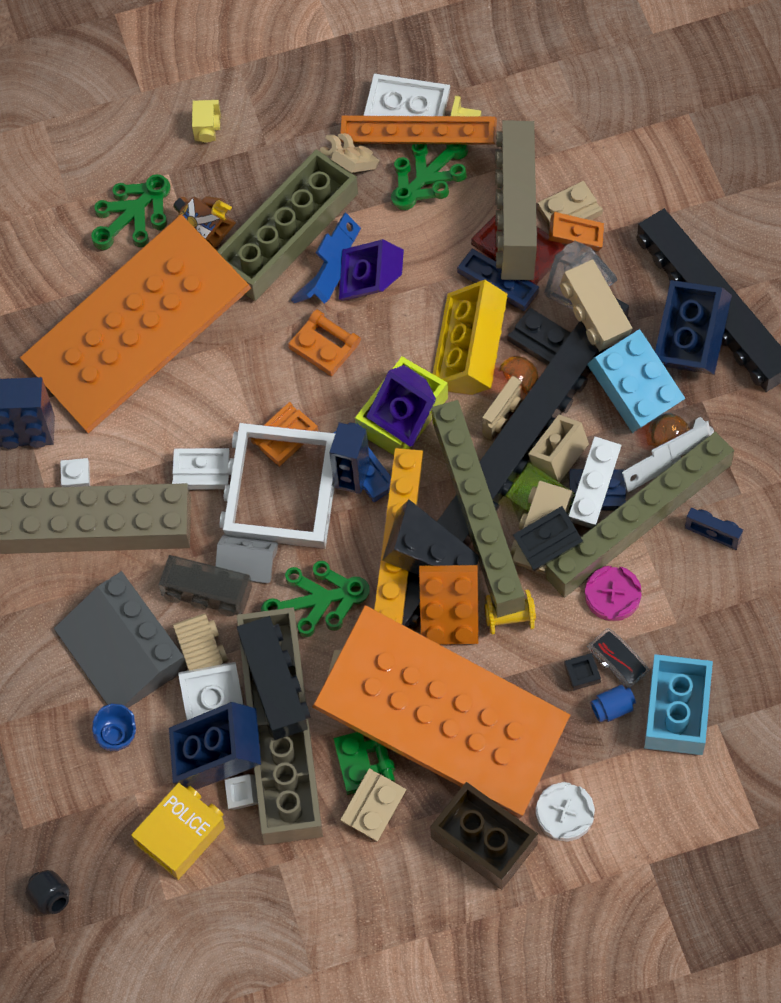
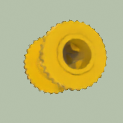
M525 590V610L497 618L490 595H486V604H484L485 617L492 635L495 634V625L528 621L530 630L535 628V605L529 590Z

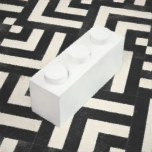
M594 436L569 514L572 523L591 529L596 526L621 444Z

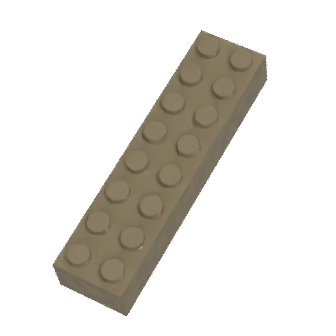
M187 483L0 489V554L190 548L191 496Z
M294 607L237 615L238 626L270 616L273 625L279 624L284 641L279 642L282 651L288 650L293 665L288 667L291 677L297 676L302 692L297 693L300 703L306 701ZM240 642L247 706L256 708L261 765L254 767L264 845L323 837L309 719H306L308 730L274 741Z

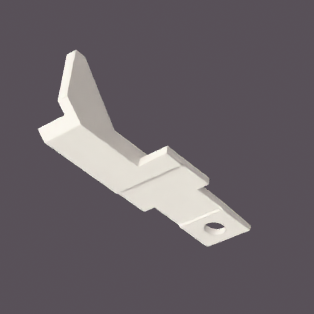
M701 417L697 418L693 429L651 450L652 456L623 471L622 474L627 491L630 492L661 475L680 460L681 456L690 452L714 433L709 422H705ZM637 474L636 479L630 481L631 476Z

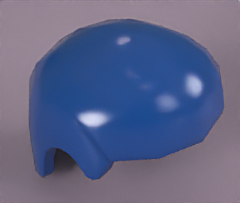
M111 703L101 707L95 715L92 725L93 737L96 743L106 751H120L129 747L136 733L133 712L122 704Z

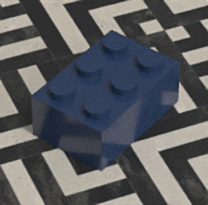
M670 280L655 353L664 367L715 375L732 297L729 292L721 287Z
M43 378L0 379V447L15 449L18 446L42 448L46 445H54L55 415Z
M229 702L169 728L173 784L180 783L182 786L200 789L261 765L256 708Z

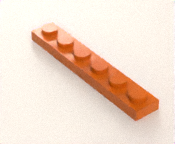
M341 116V133L349 134L353 139V143L496 144L497 118L491 116Z

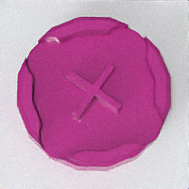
M604 566L594 571L588 578L585 588V600L590 611L599 618L608 621H619L631 616L638 609L642 597L641 584L636 575L627 568L620 566L619 568Z

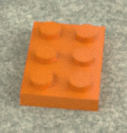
M478 565L419 566L421 635L437 644H478Z

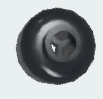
M44 870L30 877L25 895L38 912L43 915H50L61 912L67 906L70 889L56 872Z

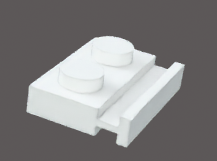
M229 448L174 449L172 484L187 483L189 490L225 489V486L229 485Z

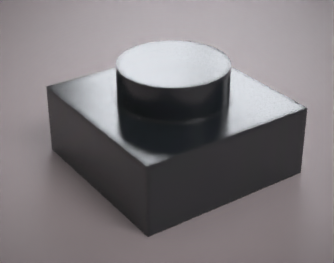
M592 653L564 661L573 691L601 683V677Z

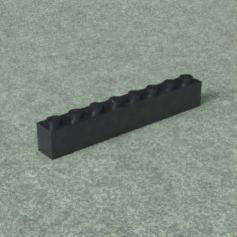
M663 208L638 223L636 236L638 244L642 249L649 251L656 266L664 269L668 274L669 280L721 287L732 295L721 344L729 347L733 352L736 362L740 366L744 365L749 371L752 381L757 386H761L765 392L781 384V345L667 210Z

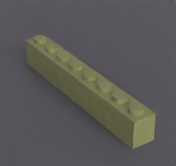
M455 400L434 406L431 409L432 423L475 552L479 555L478 561L497 618L525 610V595L459 401Z
M716 431L583 535L581 538L584 543L546 565V579L564 598L587 581L594 571L607 565L732 465L734 449Z

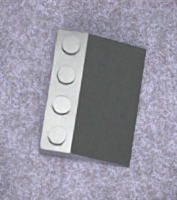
M122 571L97 586L54 627L55 632L107 705L111 703L122 704L129 708L177 677L178 672L187 670L184 656Z

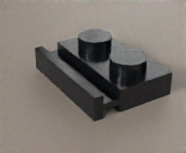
M529 308L515 325L514 330L507 335V341L548 366L571 332Z
M563 506L513 534L534 572L584 543Z

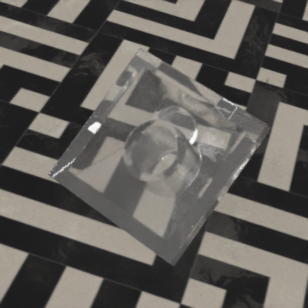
M574 241L566 245L555 256L544 293L546 297L573 309L574 306L570 299H566L560 289L563 274L592 259L609 287L617 281V277L591 247Z

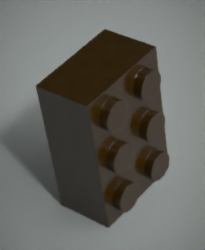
M468 782L462 786L430 826L431 839L500 890L506 886L538 845L537 832Z

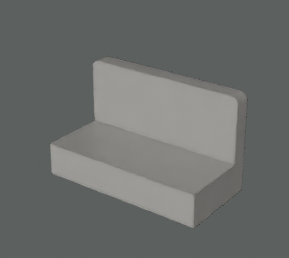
M222 535L217 544L215 575L270 583L278 542Z

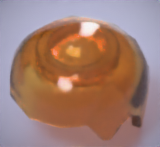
M521 356L507 358L498 368L499 372L503 371L507 381L512 376L521 380V390H523L525 395L529 393L539 379L538 371L534 364Z
M661 414L652 420L646 430L647 443L649 446L657 448L688 432L690 427L684 419L676 414Z

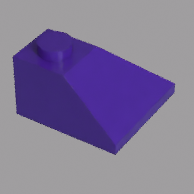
M384 239L343 249L339 300L345 301L383 292L402 275L404 249Z
M402 365L388 371L366 417L411 447L414 445L436 398L425 378L407 366Z

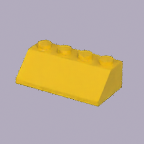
M487 280L479 281L447 294L432 374L448 383V392L473 395L491 389L508 294Z

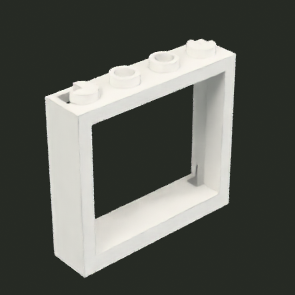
M240 423L239 430L234 432L232 439V448H236L235 456L230 458L228 464V474L231 475L230 485L225 486L224 501H227L226 512L222 511L220 516V528H223L225 535L326 549L334 494L329 452L335 433ZM248 437L326 446L313 532L235 523Z

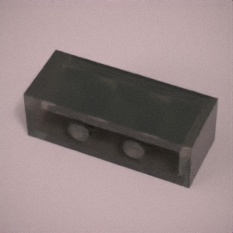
M169 555L159 582L161 595L170 602L179 603L183 601L191 603L193 607L205 610L211 608L218 610L222 615L232 617L244 613L252 589V582L248 574Z

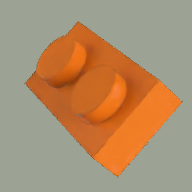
M554 212L551 215L550 241L599 251L603 247L604 223Z

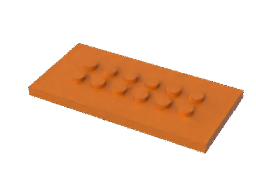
M181 214L20 358L37 377L43 378L45 386L89 434L247 293L251 287Z
M366 605L362 609L312 708L460 787L468 782L518 818L524 815L570 717V714Z

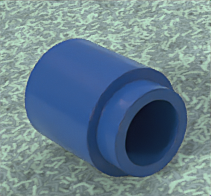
M621 684L596 695V699L590 701V704L599 722L605 720L609 722L632 712L636 700L631 689H625Z

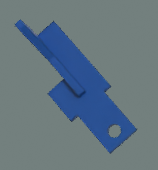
M346 212L342 215L332 235L325 234L316 251V254L324 262L317 275L292 297L291 301L293 303L309 299L314 294L324 304L330 299L340 280L342 251L352 246L361 230V227ZM347 223L351 225V231H348Z

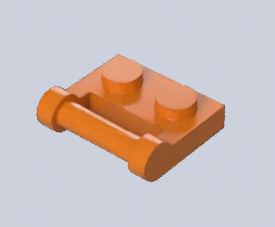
M316 309L288 345L290 350L332 377L358 347L361 337L355 333H348L325 318V314ZM320 326L344 342V346L340 348L315 330Z

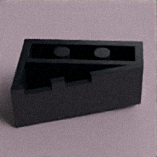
M408 499L397 510L382 561L419 575V566L477 565L479 555Z

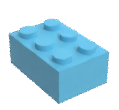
M640 329L599 354L587 364L632 433L685 399Z
M654 654L644 749L703 755L706 743L713 661Z

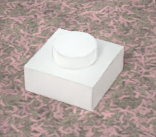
M88 458L60 461L62 487L90 486V463Z
M248 774L225 780L228 809L235 810L258 804L255 775Z

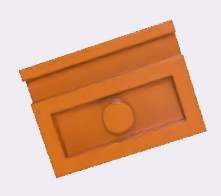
M291 402L287 403L263 425L318 432V426L299 409L297 410L293 407ZM251 438V442L254 445L256 444L279 467L304 445V443Z

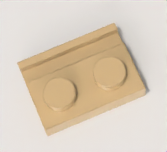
M584 181L537 204V209L549 227L550 218L554 212L593 220L603 213L602 207H599L596 198Z
M512 376L482 417L484 420L482 423V436L492 441L496 434H500L507 424L510 414L514 413L522 403L521 380Z
M369 768L340 821L369 838L378 841L407 789Z

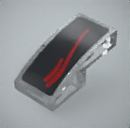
M609 627L587 645L603 667H609L625 688H631L650 671V668L634 650Z

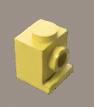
M219 100L193 101L192 129L195 141L212 142L216 140V130H220L221 119Z

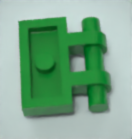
M359 732L333 738L347 795L355 794L369 768L395 782L393 774L395 766L393 760L389 758L387 747L372 739L364 742L363 735ZM376 752L379 763L370 766L367 753Z

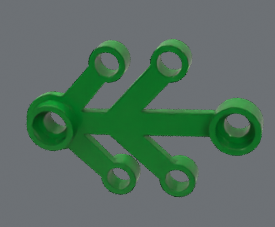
M412 144L411 148L416 161V178L409 184L408 173L411 170V166L407 158L400 157L395 160L394 167L398 174V187L391 194L392 203L400 210H409L414 207L417 200L446 198L449 195V188L446 182H461L467 177L466 169L462 164H455L449 171H438L451 159L464 158L468 154V145L446 144L447 148L427 167V144ZM425 184H433L432 188L421 189Z
M160 174L150 176L146 183L115 184L112 191L114 198L118 201L108 202L100 200L94 205L95 213L99 218H107L112 212L123 213L109 227L99 226L93 230L91 237L94 246L100 250L109 249L114 243V237L134 218L135 231L132 235L133 242L137 247H145L149 243L145 225V207L152 200L154 210L150 218L152 227L156 230H162L167 226L163 198L170 193L171 186L169 180ZM119 190H124V191H125V192L122 193V194H118V193H117ZM142 194L137 200H126L129 195ZM102 207L107 208L105 211H99ZM157 219H163L160 223L155 222ZM139 236L145 237L143 240H137Z
M318 561L313 565L314 577L318 580L329 581L337 586V589L327 590L302 576L299 568L291 567L285 573L287 584L292 587L297 586L311 595L281 602L274 598L268 599L262 604L261 612L268 611V607L273 605L277 609L294 607V611L314 606L307 618L301 619L297 625L298 632L302 637H311L315 633V626L331 602L342 600L336 611L328 613L325 618L327 628L331 631H337L342 627L343 619L353 604H360L368 598L370 587L368 582L361 577L355 576L347 579L330 570L329 564L325 561ZM323 567L326 569V572L320 574L317 572V569ZM291 574L299 575L296 580L289 579V576ZM354 586L361 588L358 592H352L350 589ZM332 618L339 619L337 624L329 623ZM305 624L311 626V629L308 631H303L301 628Z

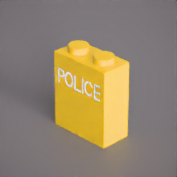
M180 783L169 792L131 834L134 844L177 880L183 876L225 829L222 818L224 816L223 813L215 805L210 804L207 806L200 800L202 798L201 795L191 786L185 788Z

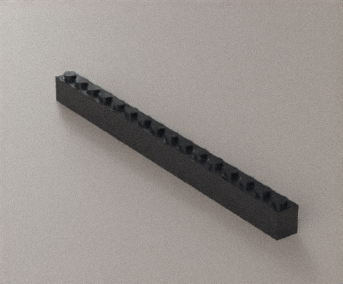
M616 298L630 322L631 318L628 316L629 305ZM582 321L578 322L480 460L496 512L499 509L500 505L498 503L502 497H508L515 485L514 480L518 475L522 476L529 466V452L556 417L561 415L562 412H568L573 403L572 398L575 393L582 392L586 386L587 376L591 372L587 364L610 348L608 347L599 352L596 345L590 343L586 334L587 329ZM455 495L437 522L466 546H469L472 540L457 495ZM409 572L402 625L411 629V627L416 628L421 621L419 575Z

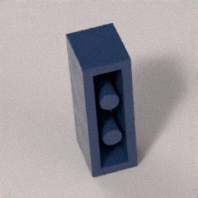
M339 422L329 452L334 488L361 494L370 466L367 429L356 423L344 424Z

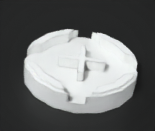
M561 782L551 785L542 792L537 801L535 815L538 826L547 836L554 840L568 842L579 839L588 832L593 824L595 808L592 798L585 789L580 786L571 785V783Z

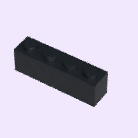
M270 616L237 626L239 639L274 741L308 730L306 719L311 718L306 701L301 703L299 701L297 693L302 692L297 676L291 677L288 667L293 665L288 650L282 651L279 642L284 641L279 624L273 625Z

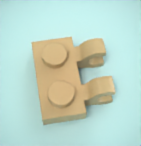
M341 133L338 134V137L326 135L325 138L332 143V148L321 147L320 151L324 155L332 157V161L351 173L376 169L379 159L372 155L373 152L364 146L355 147L353 139L349 134ZM340 139H342V140L344 141V146H343V148H342V146H341V141H340Z

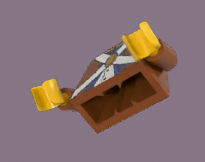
M206 196L200 199L192 197L188 201L185 197H180L173 205L174 209L179 213L176 218L182 214L214 249H216L236 224L233 219L226 215L232 207L223 198Z

